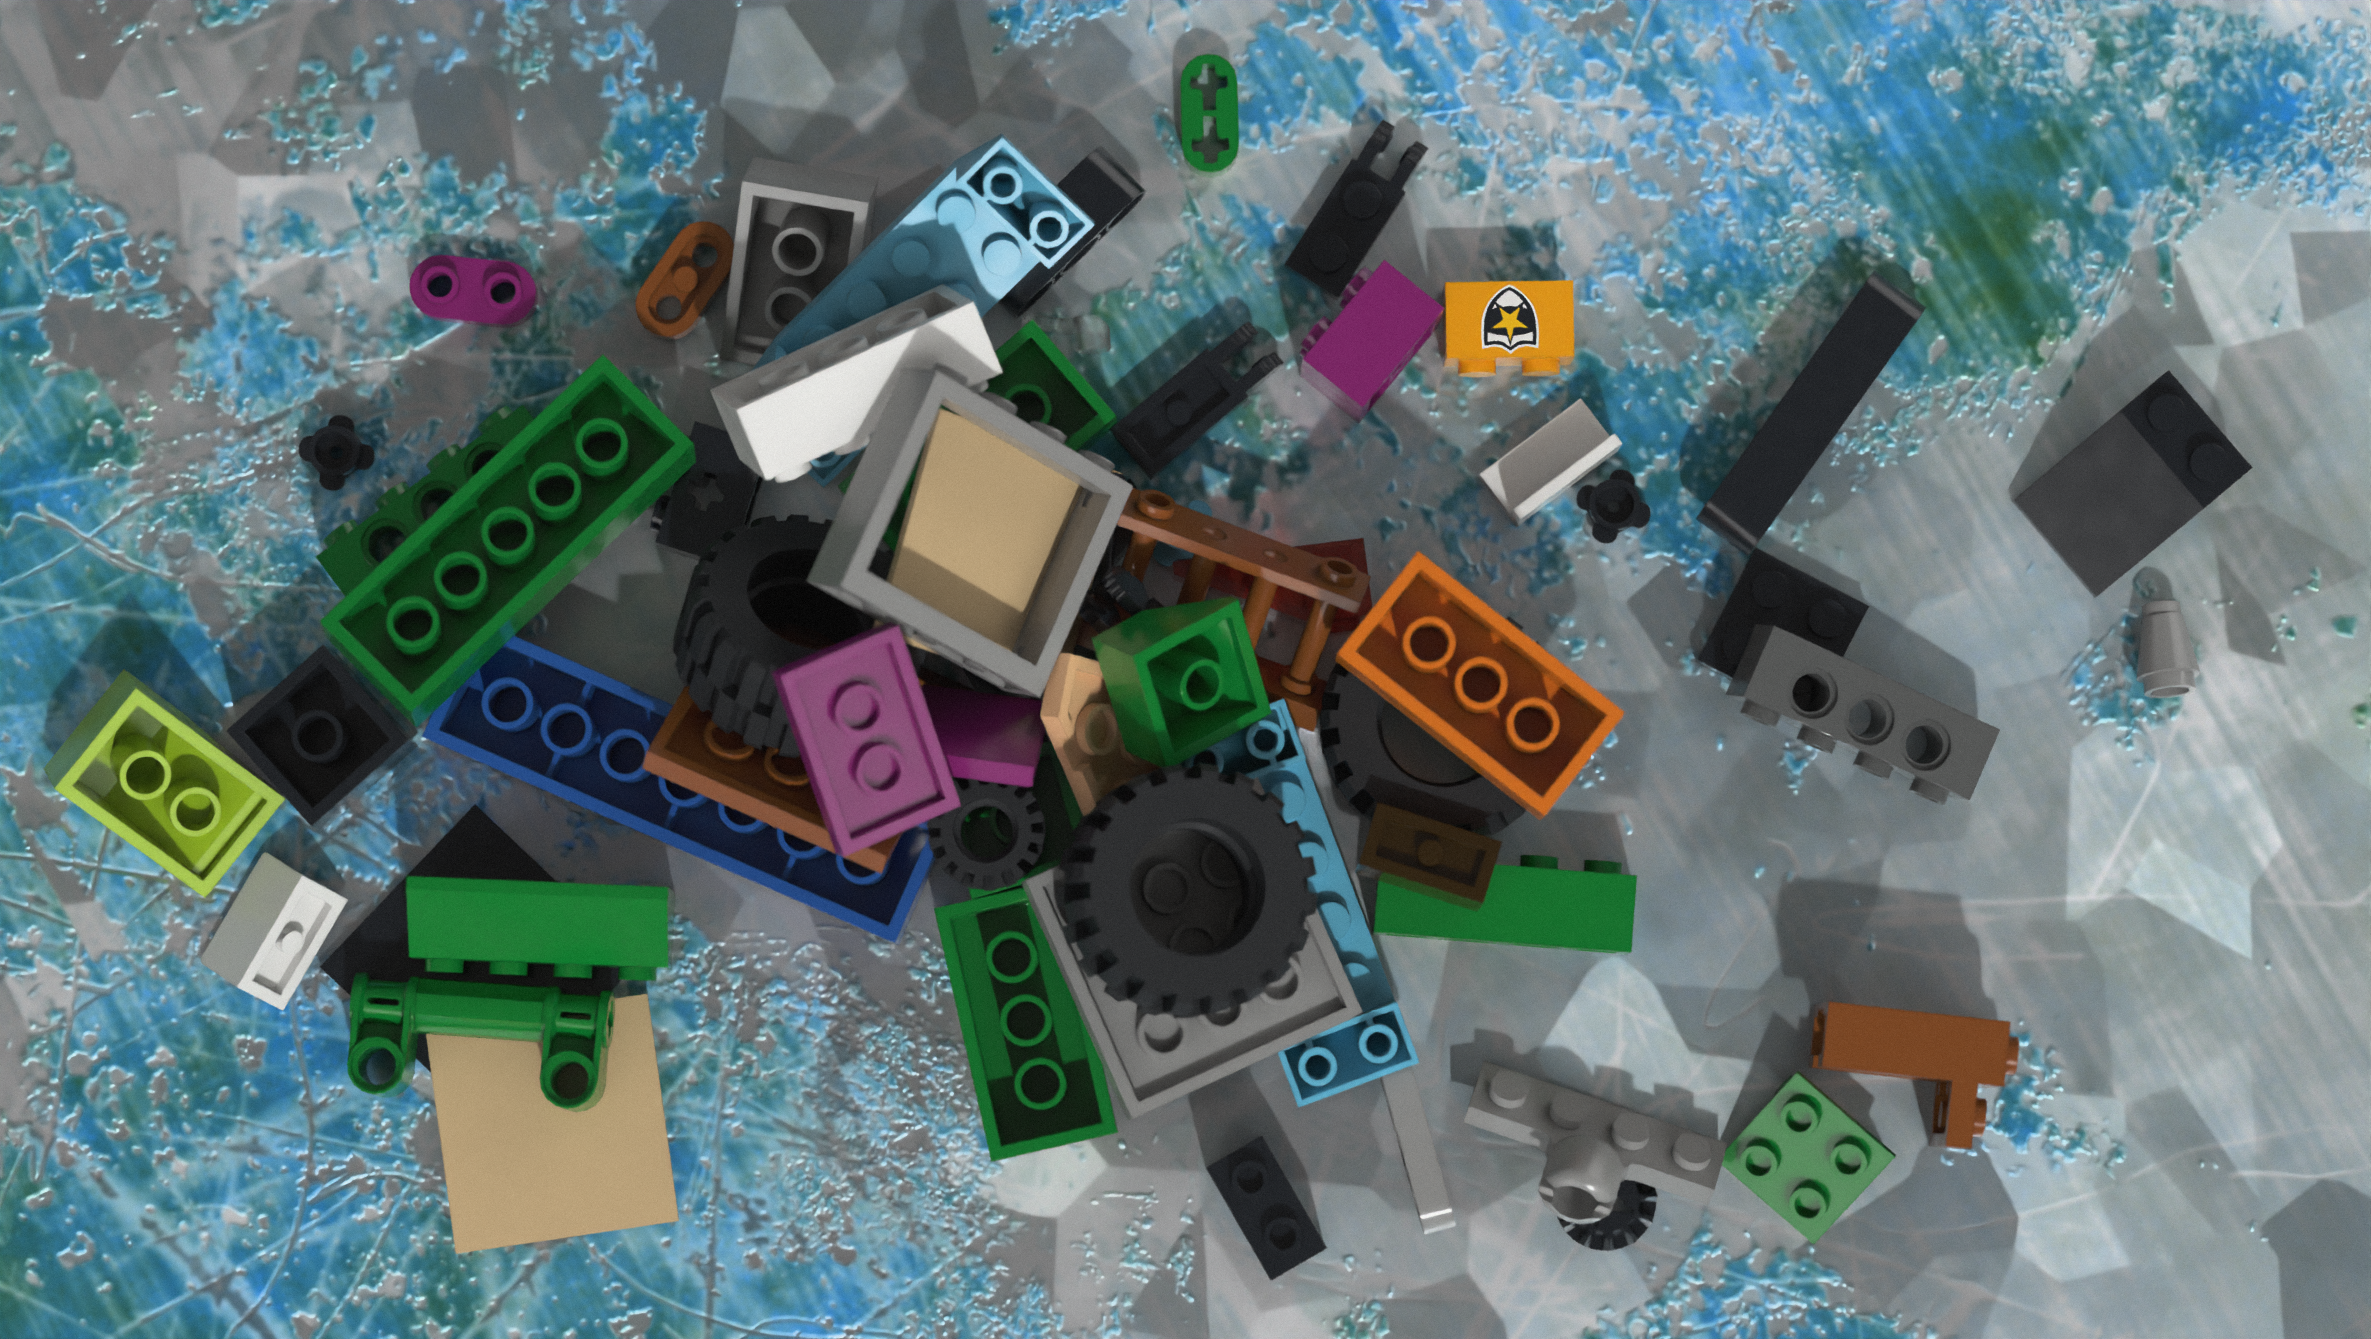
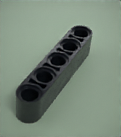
M1874 270L1699 513L1696 520L1748 556L1910 332L1926 307Z

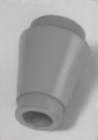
M2166 600L2143 605L2136 680L2143 683L2144 695L2150 698H2172L2193 693L2196 690L2195 678L2201 672L2184 617L2181 614L2180 602Z

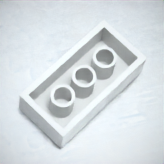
M941 284L711 389L710 392L739 459L766 481L775 478L776 482H786L807 473L812 468L810 461L834 450L835 455H844L866 446L871 439L869 434L874 432L903 367L932 370L935 363L948 366L968 378L965 387L976 394L982 393L989 387L988 379L1003 372L974 301Z

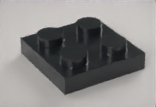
M1755 548L1706 640L1696 663L1732 681L1756 624L1774 625L1843 657L1869 606ZM1807 675L1800 677L1793 687L1794 702L1801 710L1811 704L1815 695L1814 684Z

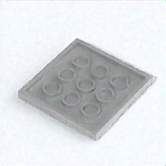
M1258 777L1254 778L1252 789L1261 795L1265 794ZM1189 830L1164 833L1150 841L1140 851L1133 863L1130 875V897L1134 912L1145 931L1162 946L1169 950L1183 953L1206 951L1220 944L1236 927L1242 907V887L1239 874L1228 854L1209 837ZM1059 866L1021 882L1127 1120L1134 1119L1363 1014L1317 908L1315 914L1307 916L1303 928L1307 929L1310 935L1303 950L1292 954L1288 960L1292 967L1279 981L1267 985L1263 989V994L1247 1003L1214 1014H1206L1194 1018H1174L1171 1014L1153 1016L1137 1011V1004L1129 1000L1118 1002L1103 992L1107 985L1097 975L1089 978L1077 962L1084 958L1076 943L1067 945L1061 929L1062 926L1068 924L1066 908H1057L1056 888L1063 886L1065 880V872L1059 870Z

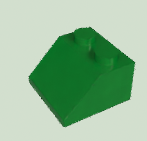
M1234 597L1144 610L1092 638L1126 751L1159 767L1179 764L1272 713L1239 600Z

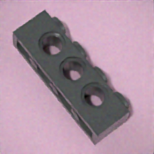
M1755 625L1725 694L1744 703L1740 714L1772 728H1776L1779 719L1800 728L1796 738L1800 742L1829 754L1833 753L1837 745L1857 755L1853 763L1855 767L1886 780L1889 779L1891 772L1894 771L1913 780L1909 791L1940 805H1945L1948 797L1965 800L1971 799L2000 732V729L1774 625ZM1807 675L1814 684L1815 695L1811 704L1801 710L1794 702L1793 687L1800 677ZM1863 701L1870 709L1871 721L1866 731L1857 735L1850 726L1849 716L1852 708L1858 702ZM1920 727L1926 735L1927 746L1924 754L1919 759L1913 761L1907 753L1906 740L1913 729Z

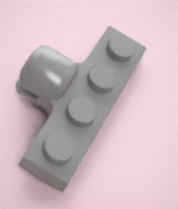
M1483 1061L1463 1121L1481 1129L1537 1147L1545 1152L1547 1161L1539 1184V1194L1546 1207L1555 1216L1578 1224L1594 1223L1607 1217L1613 1209L1620 1184L1624 1180L1637 1181L1709 1205L1728 1145L1726 1142L1487 1061Z

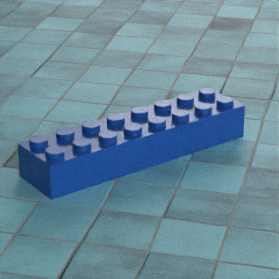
M513 636L441 704L430 717L422 737L898 946L936 862L928 842V820L903 831L881 874L642 769L647 750L673 705L516 636Z

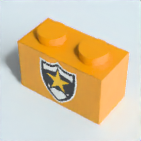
M1573 280L1445 282L1442 291L1444 307V367H1458V376L1462 377L1496 375V366H1522V375L1553 376L1560 374V365H1571L1575 356Z

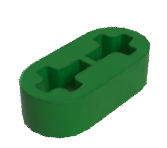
M1204 54L1188 62L1182 71L1180 82L1182 153L1184 162L1191 171L1202 177L1213 178L1222 176L1231 170L1237 160L1239 150L1238 83L1235 70L1229 61L1219 55ZM1202 70H1215L1216 80L1227 82V88H1220L1216 91V110H1203L1202 91L1197 88H1191V82L1201 80ZM1204 122H1216L1217 141L1228 143L1229 149L1218 152L1217 162L1215 163L1204 162L1203 152L1192 150V144H1199L1203 141Z

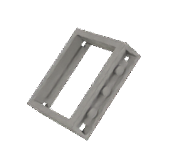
M935 363L932 370L903 367L807 582L883 624L889 621L898 624L903 635L1004 691L1041 697L1133 485L1112 474L1114 464L1108 459L1087 450H1079L1077 453L1063 445L1067 437L1059 430L1037 421H1031L1030 424H1027L1015 417L1018 408L1010 401L988 392H982L981 395H978L966 388L968 378L959 371L939 363ZM940 405L947 407L1083 487L1012 652L866 571Z

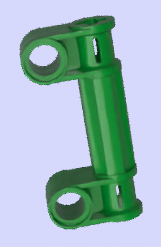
M357 972L353 980L350 997L351 1031L347 1061L348 1075L352 1083L363 1092L382 1098L395 1097L404 1092L412 1083L415 1074L418 1034L543 1043L540 1086L546 1099L555 1106L572 1112L586 1111L600 1101L606 1087L608 1052L612 1041L615 1019V995L611 990H603L600 996L561 993L560 988L556 986L543 987L422 978L420 976H411L408 982L370 979L368 973ZM376 1001L399 1002V1005H380L375 1003ZM567 1015L592 1016L589 1020L566 1018ZM389 1050L396 1061L395 1073L389 1081L384 1084L375 1085L367 1075L366 1067L368 1061L378 1051ZM581 1064L588 1073L589 1082L587 1089L577 1098L565 1099L558 1090L557 1081L559 1074L569 1065Z

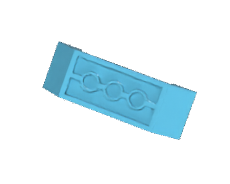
M1000 134L956 159L775 337L752 370L941 284L974 301L979 316L982 318L1040 261L1050 269L1095 225L1094 220L1003 134ZM866 446L844 455H835L833 450L810 461L812 468L807 473L824 488Z
M1281 699L1269 704L1272 713L1179 764H1181L1182 768H1191L1199 763L1219 766V772L1224 775L1239 772L1252 779L1258 777L1264 792L1271 791L1285 804L1279 811V814L1286 823L1297 820L1306 837L1297 841L1302 857L1313 856L1317 875L1307 878L1309 893L1318 894L1317 911L1363 1014L1278 1052L1299 1108L1420 1062L1371 938L1307 766L1306 756L1285 700Z

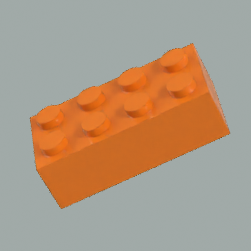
M1419 551L1416 552L1342 646L1335 658V661L1538 820H1541L1548 813L1625 714L1613 702Z

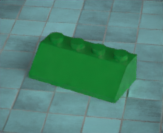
M407 876L406 898L409 957L416 960H425L424 972L463 973L464 961L490 962V975L528 976V964L554 965L553 977L592 979L593 967L618 968V980L656 981L657 969L672 970L675 893L669 887Z

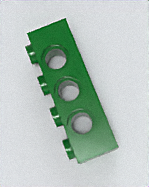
M521 405L515 411H512L509 406L497 410L478 426V430L482 435L463 449L457 443L445 448L427 463L426 467L430 473L411 487H409L406 481L395 485L376 500L375 505L379 510L359 525L354 519L349 520L325 537L323 543L327 549L318 554L316 558L345 597L381 564L376 557L375 546L383 534L398 531L403 533L405 539H407L427 520V506L435 496L443 493L454 495L478 472L480 465L485 459L495 456L534 419L524 405Z

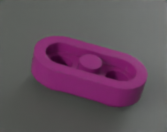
M435 255L418 264L410 278V295L414 304L424 315L437 321L513 328L531 318L539 300L538 288L532 276L523 267L512 262ZM438 276H448L452 280L451 291L443 297L433 296L430 291L432 281ZM504 282L513 284L515 286V296L510 302L500 304L494 301L493 292L497 285Z

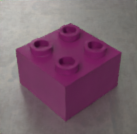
M1383 260L1374 273L1364 266L1341 294L1343 299L1339 306L1343 308L1342 312L1333 322L1324 315L1300 344L1303 347L1299 353L1303 357L1300 376L1357 423L1362 421L1439 327L1444 307L1385 260Z

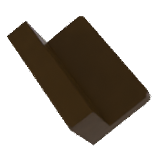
M1378 802L1355 873L1469 910L1479 911L1488 890L1502 841Z

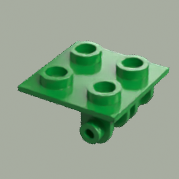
M1797 1071L1793 1076L1789 1075L1774 1093L1775 1096L1726 1148L1722 1166L1810 1242L1815 1244L1896 1157V1154L1801 1072Z

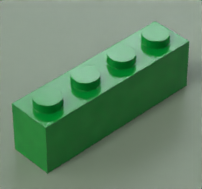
M1520 855V866L1495 864L1484 902L1479 911L1469 910L1376 880L1372 935L1627 955L1632 951L1637 875L1622 874L1623 863L1584 860V871L1558 869L1559 858Z

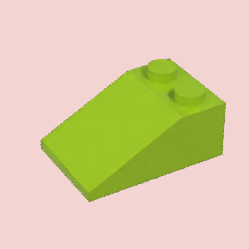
M123 669L43 768L56 791L204 898L285 800V797L175 706L125 669Z

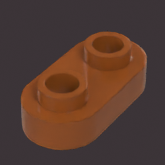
M701 221L683 228L644 282L637 294L636 313L643 327L651 335L663 340H676L686 336L696 327L730 277L734 242L723 227L712 222ZM704 246H710L717 251V259L709 267H700L694 262L696 251ZM667 298L677 299L681 303V311L673 319H664L658 314L660 303Z

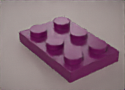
M889 621L772 671L835 853L843 857L848 856L961 806L898 624Z

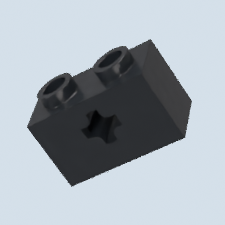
M695 421L691 435L686 436L694 443L696 463L675 482L671 496L662 494L658 498L652 515L650 530L658 532L655 543L661 549L699 561L702 552L710 543L721 539L723 533L743 523L747 527L749 526L764 479L739 459L728 431ZM710 479L716 480L717 489L724 495L721 503L711 501L706 511L701 510V503L693 495V491L696 487L706 489Z
M1259 1136L1206 1167L1271 1281L1327 1249L1263 1136Z

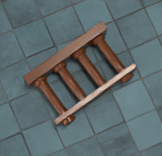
M1132 488L1116 524L1133 531L1121 567L1130 571L1133 577L1135 576L1143 583L1157 540L1194 553L1176 605L1205 601L1218 563L1254 575L1242 613L1268 702L1270 704L1284 699L1293 724L1314 732L1323 708V694L1328 682L1318 678L1315 674L1338 608L1340 607L1357 614L1371 576L1359 572L1353 564L1337 557L1322 558L1178 505L1173 498L1157 490L1141 491ZM1278 585L1315 598L1292 662L1286 666L1260 657L1255 652ZM1117 601L1113 604L1117 608L1122 621L1127 620L1131 616ZM1084 618L1082 619L1076 644L1095 651L1092 638L1098 635V633L1087 621H1084Z

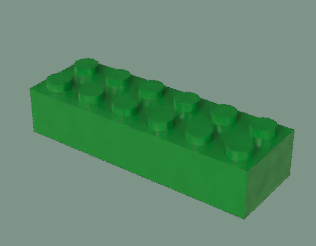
M602 354L319 621L326 638L417 728L696 463L694 443Z

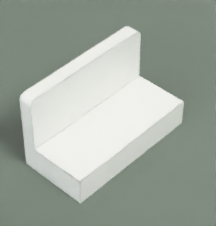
M1580 398L1480 473L1478 478L1513 524L1518 527L1618 452L1623 443L1615 433L1611 436L1608 435Z
M265 852L259 858L201 958V963L234 986L284 1011L348 899Z

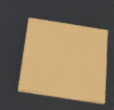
M939 408L928 432L887 583L1012 652L1083 487L964 417ZM1112 470L1113 473H1119L1123 475V473ZM1092 579V581H1091V583H1090V586H1089V588H1088L1089 590H1090L1091 587H1092L1093 579ZM1079 611L1060 653L1073 654L1083 619ZM876 620L874 628L882 625L883 623ZM902 634L905 644L937 654Z
M648 994L615 998L614 1029L608 1052L606 1087L600 1101L586 1111L572 1112L555 1106L546 1099L540 1086L543 1043L426 1034L456 1254L680 1221ZM581 1015L566 1016V1018L584 1020H589L592 1017ZM572 1064L564 1068L559 1074L557 1081L558 1090L565 1099L577 1098L587 1089L589 1079L586 1069L581 1064Z

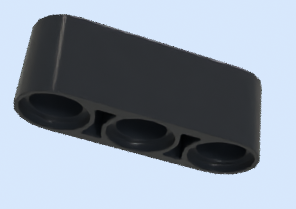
M1102 146L1086 156L1057 184L1071 200L1094 220L1095 225L1050 269L1040 261L999 301L1002 307L1014 319H1017L1029 310L1144 197L1146 190Z

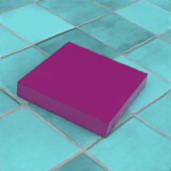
M922 685L921 691L952 777L1024 787L1033 785L1046 732L1040 717L1042 700Z

